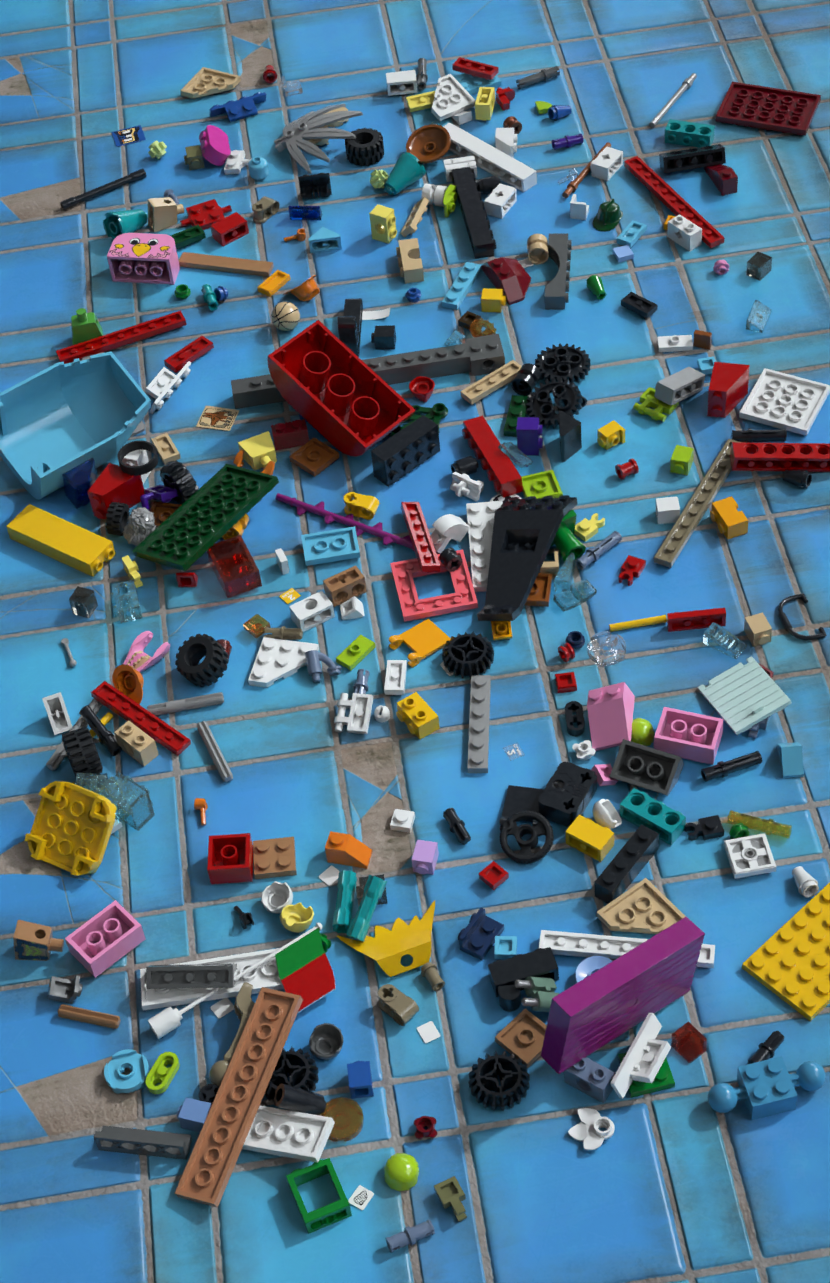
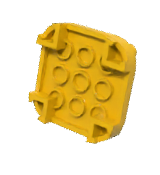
M54 781L40 790L38 795L42 796L35 820L31 832L25 835V841L28 842L29 850L32 853L31 857L71 872V875L93 874L97 871L103 860L115 822L116 805L111 803L105 796L73 783Z

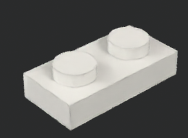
M387 660L384 686L385 695H404L407 660Z

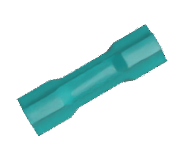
M343 870L338 876V893L332 924L333 931L337 933H347L352 921L357 877L356 873L351 870Z
M369 875L364 888V895L357 913L351 921L347 936L362 942L365 941L370 928L371 918L378 900L382 897L387 881Z

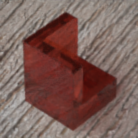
M688 1021L672 1034L671 1046L687 1062L692 1063L707 1051V1039Z

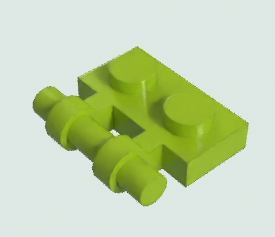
M649 387L640 396L642 404L635 403L633 409L637 410L639 414L651 416L653 420L664 422L667 416L662 413L670 415L679 405V402L669 405L655 398L656 390Z

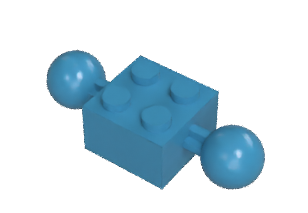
M782 1056L739 1066L737 1071L739 1087L733 1088L729 1084L718 1083L710 1089L708 1102L716 1112L727 1113L735 1108L738 1101L744 1100L751 1120L796 1110L797 1093L794 1087L801 1086L807 1091H816L824 1085L826 1073L819 1063L807 1061L798 1067L796 1073L789 1074Z

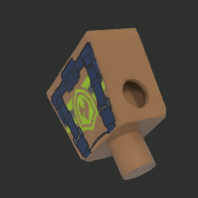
M23 920L17 921L13 937L16 960L47 961L50 958L51 951L63 952L64 939L53 938L51 927Z

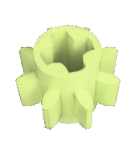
M156 140L149 146L150 151L148 153L152 159L155 157L160 159L167 153L165 151L167 146L163 141L158 142Z
M374 170L371 173L370 183L376 189H384V184L389 176L384 170Z

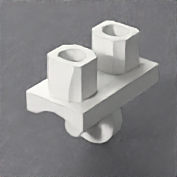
M452 473L453 481L450 489L455 491V494L459 497L464 495L474 501H478L480 493L483 491L484 482L472 480L467 474Z

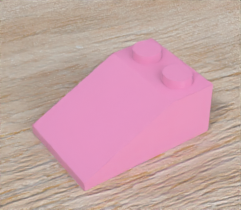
M625 682L593 689L588 692L587 711L592 748L595 751L620 746L623 739L631 741L635 696Z

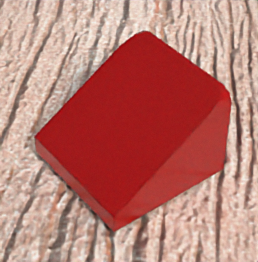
M194 572L176 573L178 587H197L198 576Z

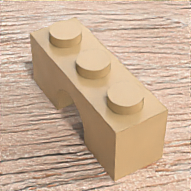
M418 239L398 240L399 247H396V253L400 267V276L404 277L405 283L424 281Z

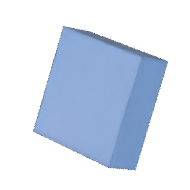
M628 245L613 248V254L618 262L634 259V254Z

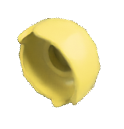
M301 902L295 905H287L282 909L280 921L291 932H303L312 923L314 917L313 908L311 906L305 908Z

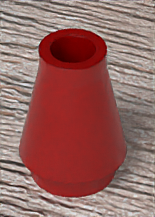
M271 65L266 66L263 73V79L267 83H273L277 79V73Z

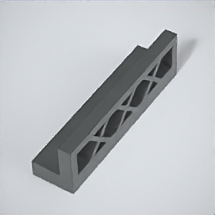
M237 963L150 965L146 967L147 989L234 987V971L237 970Z
M102 1126L101 1132L95 1131L94 1134L95 1142L100 1151L185 1160L188 1158L192 1137L189 1134Z

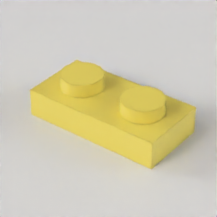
M435 91L406 97L409 111L414 112L432 108Z

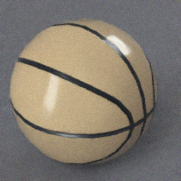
M281 302L273 308L271 320L279 330H293L299 323L300 312L294 304Z

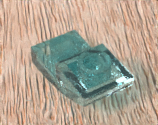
M586 579L571 584L570 590L554 594L553 601L564 612L584 603L593 597L597 590Z

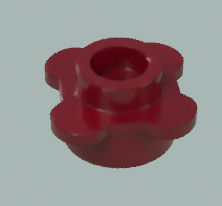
M429 1116L415 1119V1137L419 1140L423 1137L435 1138L437 1136V1130H435L436 1119Z

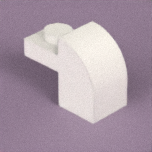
M452 514L438 518L432 525L435 530L431 534L436 552L442 553L451 539L461 542L470 526L460 517Z

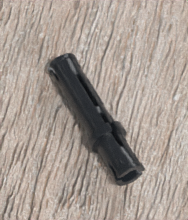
M748 428V430H732L731 437L732 440L748 441V443H752V441H786L787 432L786 429L752 430V428Z
M90 706L83 707L79 714L82 715L90 728L98 736L100 744L107 748L111 756L118 755L122 751V747L113 738V733L106 729Z
M755 751L726 762L720 761L717 762V765L701 769V775L705 782L720 776L724 778L729 773L761 764L762 757L759 751Z

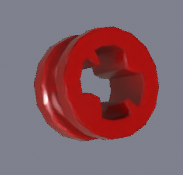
M565 643L564 647H558L559 656L564 662H568L569 658H575V652L569 643Z

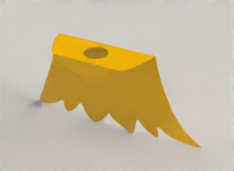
M435 900L421 920L416 915L411 920L410 925H407L401 918H397L393 924L392 931L382 926H375V938L366 936L364 942L342 936L337 937L353 949L376 960L382 970L390 977L428 963L431 956V932ZM406 954L411 955L413 958V962L409 966H403L400 962L402 956Z

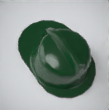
M614 199L604 202L599 206L598 213L593 220V227L596 230L610 231L621 220L623 212Z

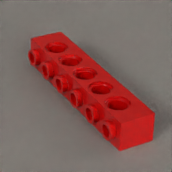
M732 442L730 451L732 471L807 470L808 472H830V444Z

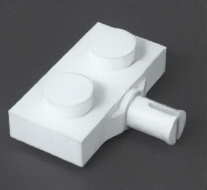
M244 150L231 151L225 164V175L240 174L241 169L248 165L251 159H245Z

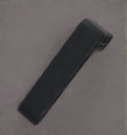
M362 298L345 299L344 316L338 317L339 340L359 357L363 302Z

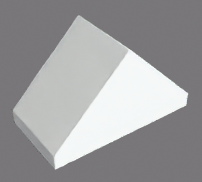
M61 692L42 698L54 735L71 730L72 724Z

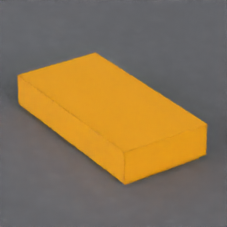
M280 270L275 271L257 287L258 292L271 297L291 280L290 275Z

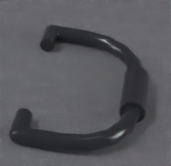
M805 594L789 596L779 603L778 618L785 631H788L792 636L805 641L827 636L823 627L818 629L820 634L805 636L796 633L783 612V606L792 600L802 599L803 603H807L808 600Z

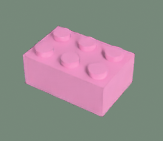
M664 707L654 736V749L679 756L683 759L713 765L723 734V719Z
M115 900L68 935L65 940L70 953L96 978L143 942L145 935L141 924Z

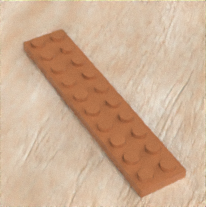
M264 987L261 988L175 1191L178 1197L218 1208L302 1004L303 998L300 995Z

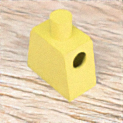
M269 431L238 442L239 451H244L243 459L254 470L265 469L269 461L277 462L275 448Z

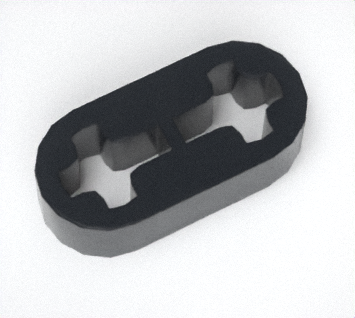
M571 701L565 705L566 727L569 735L577 737L585 731L583 707L579 702ZM572 710L576 711V715H572ZM573 723H577L578 728H574Z

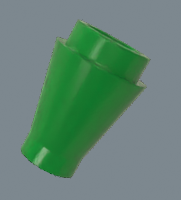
M597 275L590 276L586 281L587 288L597 299L605 298L606 292L602 279Z

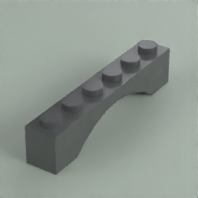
M568 233L549 234V257L556 263L559 271L554 279L545 286V310L565 309V303L569 302V293L566 292H569V282L567 281H570V261L568 260H571L572 240H568Z

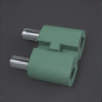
M529 976L525 980L515 981L516 988H524L527 997H532L523 998L521 1001L523 1006H531L534 1011H550L552 998L559 994L554 992L557 987L552 978Z

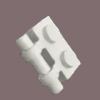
M341 693L340 700L337 701L338 713L334 719V731L342 732L343 726L347 725L348 733L368 734L373 695L353 693L352 700H348V694ZM350 708L349 717H345L346 709Z

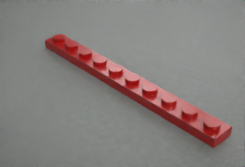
M638 156L624 161V167L676 216L680 214L702 228V241L713 248L724 243L725 237Z

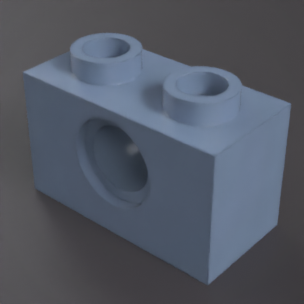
M585 1057L564 1071V1082L604 1104L613 1090L611 1081L615 1072Z

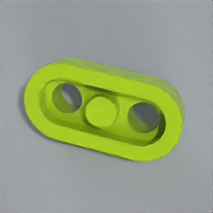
M164 1052L155 1061L145 1080L150 1093L161 1094L169 1087L180 1067L179 1059L175 1053Z

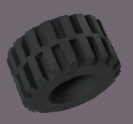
M372 128L357 129L351 132L356 136V139H345L346 156L350 163L369 166L376 164V162L383 158V136L377 130Z
M196 634L195 637H189V640H185L183 646L179 647V653H176L177 660L175 665L178 666L177 670L196 686L204 687L205 684L210 686L212 682L216 683L218 678H222L224 675L223 671L227 670L226 664H228L229 659L226 658L228 657L226 649L207 634ZM206 656L204 661L198 665L199 661Z
M86 726L62 734V742L77 780H83L102 773L103 767L96 746Z

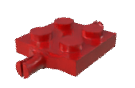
M215 199L187 207L186 213L188 218L180 220L181 227L190 224L193 227L199 225L202 230L211 228L210 225L224 219L223 214L232 212L230 205L221 208Z

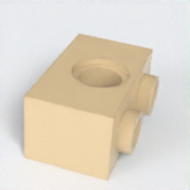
M129 720L114 732L116 741L122 747V750L145 767L159 755L155 740Z

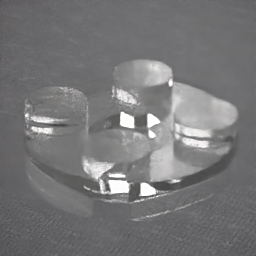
M608 631L599 632L591 637V641L587 645V653L589 658L598 667L614 665L625 659L626 642L618 634L615 636L611 635V632Z

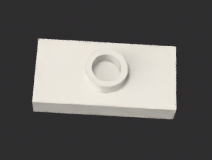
M692 335L659 336L658 351H693Z

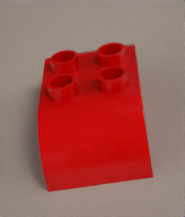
M319 320L268 355L267 361L270 375L283 398L336 449L346 455L353 457L361 456L411 418L416 411Z

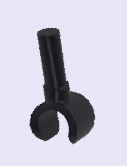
M238 906L234 907L235 912L239 915L243 929H247V924L254 925L251 913H244Z

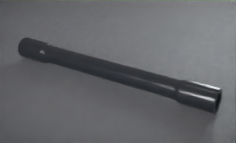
M142 168L103 186L60 202L63 211L91 198L147 177L146 172Z

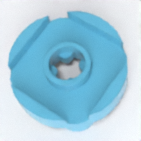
M132 1049L115 1053L112 1056V1060L108 1064L106 1063L104 1067L106 1082L113 1092L117 1094L131 1093L146 1086V1077L150 1072L146 1057ZM125 1068H129L132 1071L128 1075L121 1074L125 1072Z

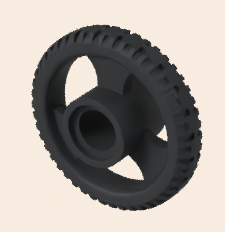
M521 811L513 814L504 822L500 831V844L504 853L511 860L523 864L535 863L544 858L550 851L554 840L553 830L549 821L543 815L534 811ZM522 819H533L538 821V824L534 828L529 824H522L518 827L516 822ZM531 834L529 840H522L523 835ZM508 835H514L521 847L518 854L510 849L507 842ZM545 835L546 840L543 847L533 854L531 849L537 846L538 836Z

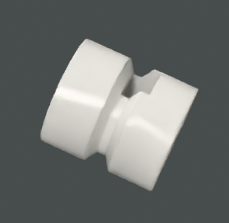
M426 183L422 189L421 199L427 198L429 200L428 205L434 203L436 206L444 207L443 198L448 187L441 185L436 187L434 184Z

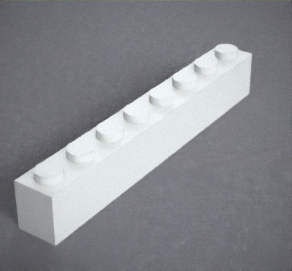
M451 123L443 126L450 134L451 145L449 150L461 157L474 156L478 167L522 192L537 184L536 170Z

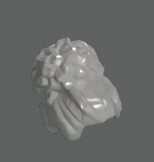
M138 507L136 510H132L128 517V524L123 531L124 538L129 544L138 546L157 528L154 524V513L145 507Z

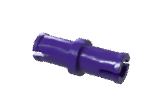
M581 133L573 136L566 135L564 138L552 140V148L556 150L582 144L584 142L583 135Z

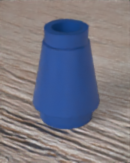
M552 105L548 109V116L551 120L556 121L570 115L572 110L569 105Z

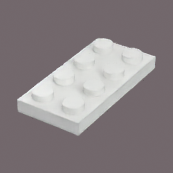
M259 1106L242 1149L318 1163L335 1122L331 1117Z

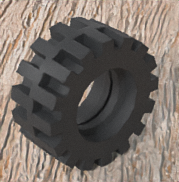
M112 502L109 505L108 513L106 514L107 519L105 520L108 534L123 536L124 528L128 524V517L130 516V509L127 504Z

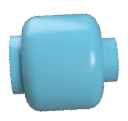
M254 157L249 161L248 169L251 178L261 181L268 176L267 160L261 157Z

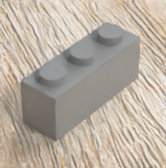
M691 367L672 374L657 382L655 398L673 405L703 390L705 374Z

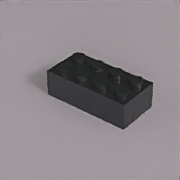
M423 415L371 450L374 477L389 487L417 466L423 464L427 459L436 455L440 451L438 425Z

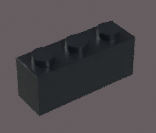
M551 947L539 948L530 953L517 954L512 958L496 960L488 964V975L496 997H499L498 986L515 985L516 980H525L529 976L552 978L554 981L559 980L558 966Z

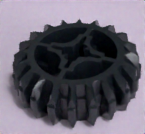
M171 461L160 469L163 486L177 489L178 496L173 498L177 503L182 505L199 489L190 471L181 462Z
M465 631L464 635L458 633L457 637L451 636L450 641H446L445 646H443L442 660L444 661V666L448 668L449 673L454 672L455 677L461 675L462 678L469 676L471 679L472 675L485 674L486 669H490L494 661L492 644L488 641L487 637L482 638L481 633L475 635L474 631L471 634H467Z
M293 1047L289 1051L283 1048L265 1091L266 1098L269 1101L273 1099L274 1102V1094L280 1084L306 1091H315L316 1083L319 1081V1072L315 1060L311 1059L308 1052L303 1054L301 1048L296 1052ZM287 1072H289V1075H290V1076H289V1078H290V1081H289V1082H288V1079H287V1077H288V1076H287Z
M495 1051L494 1056L486 1053L485 1060L478 1058V1064H473L472 1071L469 1073L471 1094L473 1097H476L477 1103L483 1102L485 1108L491 1105L493 1111L497 1107L504 1111L507 1105L512 1109L514 1107L513 1102L520 1104L521 1097L526 1098V1090H529L530 1075L527 1072V1067L522 1065L521 1058L515 1060L514 1054L507 1057L505 1051L502 1055H498ZM498 1075L500 1076L501 1086H499Z

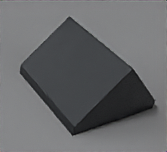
M559 411L561 462H565L582 448L581 422L565 412Z

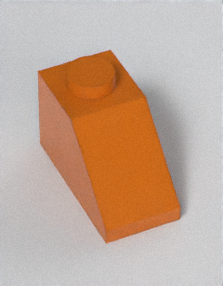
M330 831L325 846L327 862L367 869L372 849L350 834Z

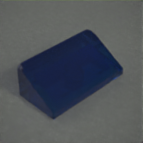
M320 206L288 207L290 220H321L322 218Z

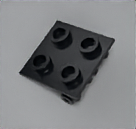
M329 173L298 177L301 199H312V192L314 199V192H318V198H320V191L321 197L332 195Z

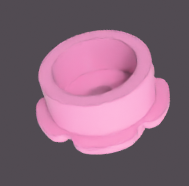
M718 260L714 264L713 271L716 274L724 275L729 271V264L725 260Z

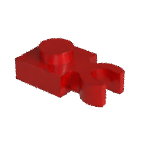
M628 555L621 567L619 583L624 579H628V586H631L633 584V577L639 578L645 568L646 560Z

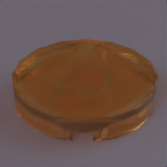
M340 1097L330 1100L326 1103L324 1113L320 1114V1116L333 1118L335 1122L328 1138L332 1141H349L356 1137L363 1128L364 1117L362 1108L350 1098Z

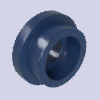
M572 631L566 637V643H569L573 649H579L584 646L585 638L581 632Z

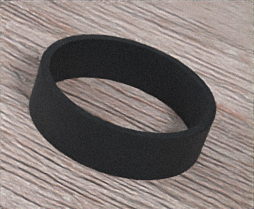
M142 440L127 443L119 450L117 456L121 470L133 476L149 473L158 464L155 446L150 442ZM135 450H148L154 453L153 458L141 466L133 467L122 463V459L128 453Z

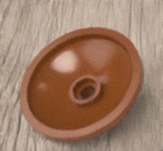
M440 125L422 126L415 130L408 138L406 151L419 159L418 163L435 162L449 150L451 145L450 134Z

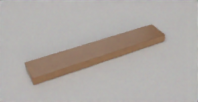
M183 252L179 259L180 267L266 277L270 276L274 267L273 262Z

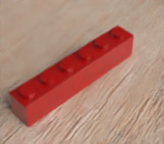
M483 415L463 421L464 429H462V435L464 439L468 440L470 449L474 450L476 459L481 461L482 469L487 471L489 480L493 481L496 492L499 491L503 498L523 492L522 477Z

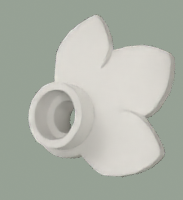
M581 1108L578 1109V1116L581 1122L568 1131V1134L574 1140L583 1142L584 1150H595L602 1145L604 1140L613 1136L615 1127L609 1118L601 1117L597 1110ZM602 1127H604V1128H606L607 1130H606V1131H600L599 1129L602 1128Z

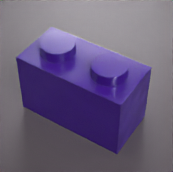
M518 417L516 428L518 455L539 456V450L543 448V438H540L543 433V425H539V417Z

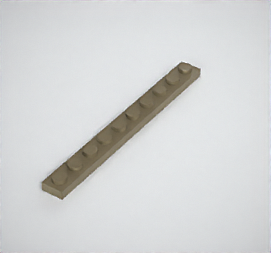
M727 440L654 557L655 563L672 568L732 470L730 461L732 442L738 441Z

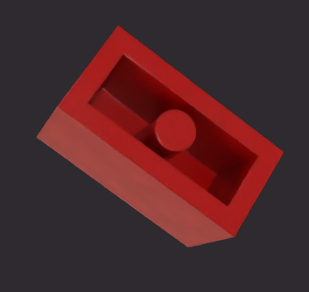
M237 212L210 225L213 239L222 246L249 233L247 220Z

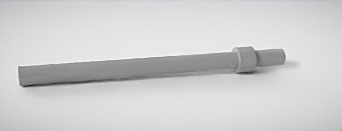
M692 73L689 78L683 81L678 91L649 123L650 127L654 128L686 89L693 85V81L697 78L695 73Z

